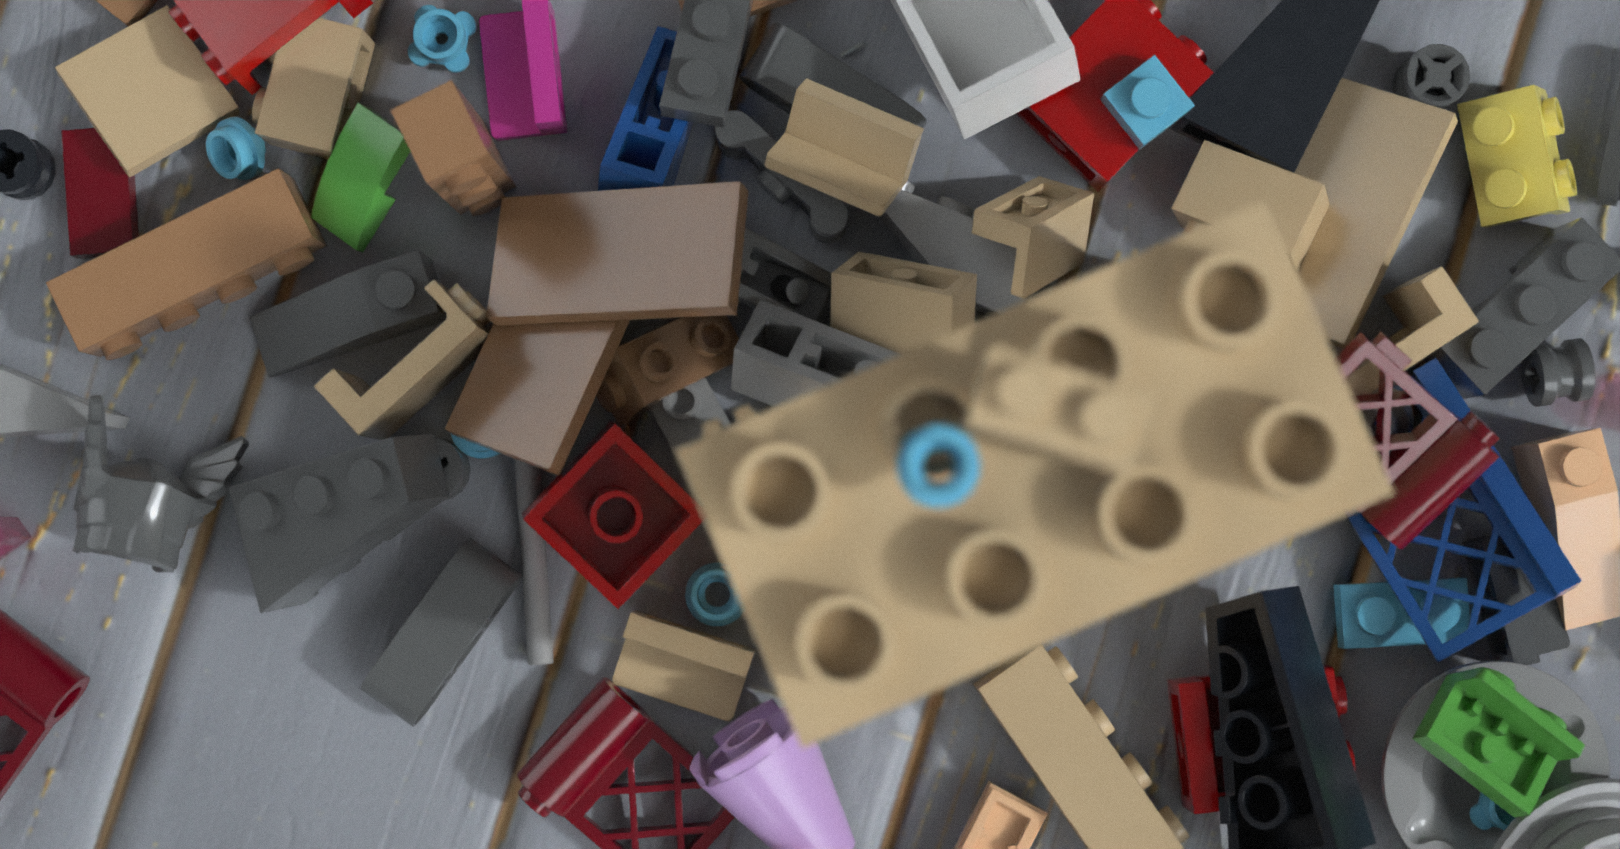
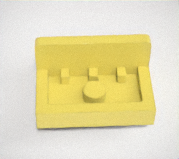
M1530 85L1457 104L1481 227L1489 228L1547 214L1559 215L1570 212L1568 197L1577 195V185L1570 160L1568 158L1560 160L1556 135L1564 134L1565 127L1562 110L1556 96L1548 98L1546 90L1536 85Z

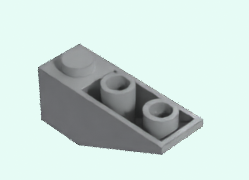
M907 181L884 214L878 216L917 263L977 274L976 312L989 317L1021 303L1023 298L1011 294L1017 248L972 234L973 218L971 217L974 210L968 205L944 196H939L936 203L914 195L915 186Z

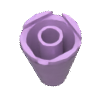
M773 699L762 702L746 711L719 730L712 737L718 748L707 760L700 750L694 756L689 770L695 777L697 784L770 849H853L855 839L818 742L802 748L785 707L779 708Z

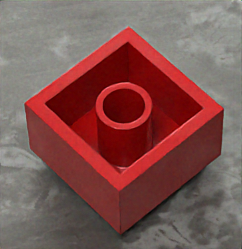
M612 421L561 472L560 476H557L522 512V519L617 609L640 588L705 520L698 503Z

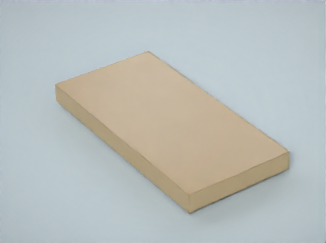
M1341 78L1295 171L1298 175L1323 183L1330 202L1297 273L1328 343L1343 349L1353 341L1458 123L1454 112L1345 78Z

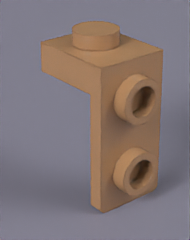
M727 315L681 317L619 346L596 394L597 399L605 410L613 413L619 426H622L642 416L663 398L733 365L734 348L739 337Z

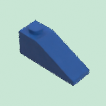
M661 26L656 28L600 164L598 191L674 186L694 123L661 116L659 105L677 31Z

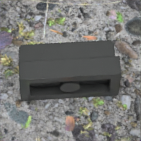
M1491 535L1463 541L1462 544L1465 547L1487 552ZM1498 537L1494 554L1512 558ZM1466 556L1476 594L1484 561ZM1495 563L1491 564L1483 596L1484 599L1512 606L1534 593L1519 569ZM1557 599L1550 600L1487 635L1493 660L1517 662L1525 665L1539 663V655L1565 649L1570 645L1568 632L1564 629ZM1480 608L1483 621L1499 613L1491 609Z

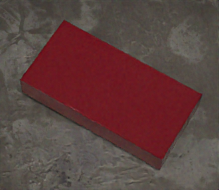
M95 128L61 130L70 256L77 259L98 257L139 237L135 175L130 178L128 177Z

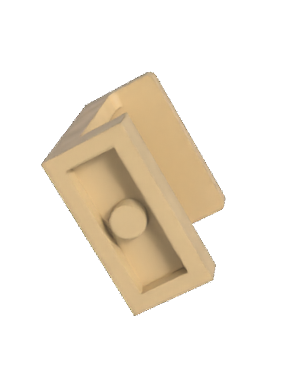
M1442 266L1403 282L1383 295L1403 326L1402 329L1388 338L1412 360L1404 371L1479 322ZM1368 358L1346 378V384L1351 396L1370 394L1378 388L1379 368Z
M433 279L424 287L445 310L447 319L373 387H370L362 378L335 368L314 385L358 435L378 440L390 438L478 358L490 332L486 325L491 321L486 318L487 310L458 283L451 289H448Z

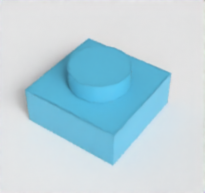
M1155 55L1105 92L1100 99L1139 150L1186 115L1195 106Z

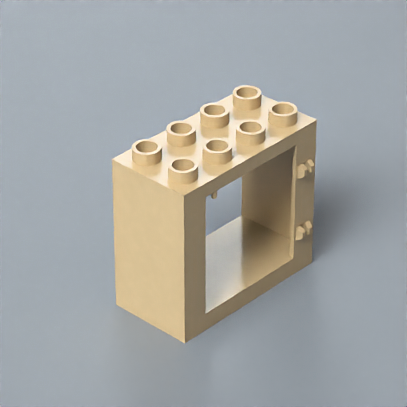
M1265 199L759 415L747 404L734 410V417L739 421L738 424L722 430L721 421L718 418L703 423V439L676 450L802 748L1394 494ZM1002 343L1007 353L1019 348L1023 358L1035 353L1040 363L1051 358L1056 368L1068 363L1073 374L1084 368L1089 378L1101 373L1106 383L1117 378L1122 388L1133 383L1139 393L1150 388L1156 401L1133 473L1118 476L962 428V420L982 356L992 347ZM933 424L950 425L964 432L975 444L981 466L979 479L972 492L959 503L941 508L929 507L916 502L904 491L897 475V457L905 440L916 430ZM934 450L927 453L924 457L922 469L929 480L944 482L953 472V462L947 453Z

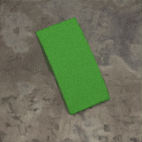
M357 103L332 150L319 183L311 218L356 251L362 253L396 200L386 193V190L411 152L399 127L370 107Z

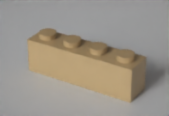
M1043 645L1013 657L973 684L1087 849H1184L1181 843L1190 838L1188 832L1168 805L1158 811L1144 792L1147 787L1153 784L1149 776L1131 752L1120 757L1107 736L1113 733L1115 728L1094 699L1083 704L1070 683L1076 680L1078 675L1057 646L1047 652Z

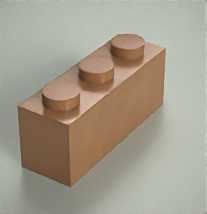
M452 80L390 110L426 183L460 215L470 211L472 216H479L492 211L501 205L502 197H505L504 193L516 188L484 121Z

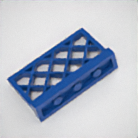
M1437 358L1413 371L1411 377L1461 419L1471 411ZM1395 385V386L1392 387L1393 389H1396L1397 391H1404V390H1403L1400 386H1398V385ZM1420 404L1414 405L1422 417V421L1430 415ZM1493 445L1492 448H1493V449L1495 450V452L1499 455V453L1497 452V450L1495 449V447H1494V445ZM1501 456L1467 488L1476 502L1457 497L1449 505L1440 540L1417 535L1411 541V543L1438 549L1429 584L1400 577L1393 565L1397 547L1390 542L1388 553L1386 554L1374 533L1382 534L1369 522H1366L1358 510L1345 515L1437 663L1550 600H1554L1569 592L1582 582ZM1456 507L1485 515L1492 526L1487 552L1447 542ZM1498 537L1512 558L1494 554ZM1445 551L1484 561L1475 596L1436 586ZM1495 563L1519 569L1534 593L1512 606L1484 599L1483 596L1491 564ZM1409 589L1426 593L1422 610ZM1434 595L1473 605L1467 631L1443 644L1427 620ZM1481 607L1499 612L1477 624Z

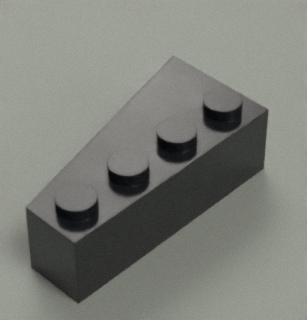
M1292 586L1263 590L1205 608L1211 694L1218 697L1220 729L1214 730L1215 756H1222L1225 795L1218 797L1220 824H1227L1229 849H1362L1376 844L1377 842L1300 587Z

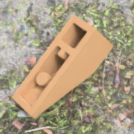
M1601 428L1572 431L1511 447L1525 495L1582 580L1576 588L1556 598L1565 631L1620 617L1619 498Z

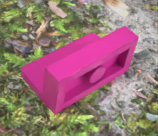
M522 0L523 11L483 15L479 19L491 135L497 141L568 133L555 11L550 0Z

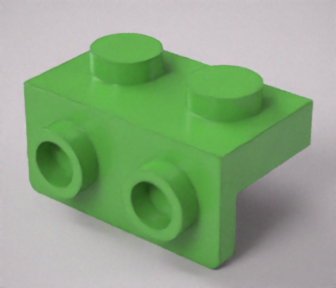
M1478 667L1446 675L1412 739L1511 816H1530L1557 761L1579 758L1585 744L1566 730L1567 725L1559 716L1546 709L1536 707L1515 690L1516 686L1509 677L1499 671Z

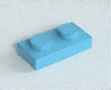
M1442 578L1437 580V587L1468 594L1467 578ZM1430 579L1413 581L1429 584ZM1387 582L1333 585L1338 648L1355 649L1426 645ZM1409 589L1422 610L1426 593ZM1434 595L1427 620L1443 644L1467 631L1470 619L1469 604Z

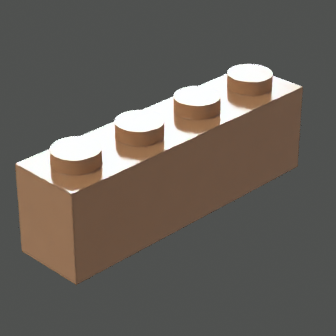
M278 168L45 283L78 351L98 357L105 356L106 360H114L139 349L143 345L140 338L161 327L164 332H170L193 323L200 317L198 309L220 299L222 304H226L248 296L257 289L255 281L275 271L282 276L305 268L314 261L312 253L326 247L327 244L315 220L311 218L312 214L295 179Z

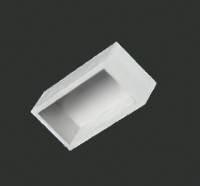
M890 0L964 140L1081 80L1074 45L1048 0Z

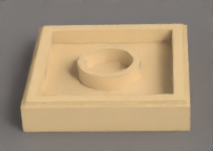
M168 5L55 67L59 78L129 178L212 131L220 121L240 115L239 107L219 78L205 63L196 45L170 16Z

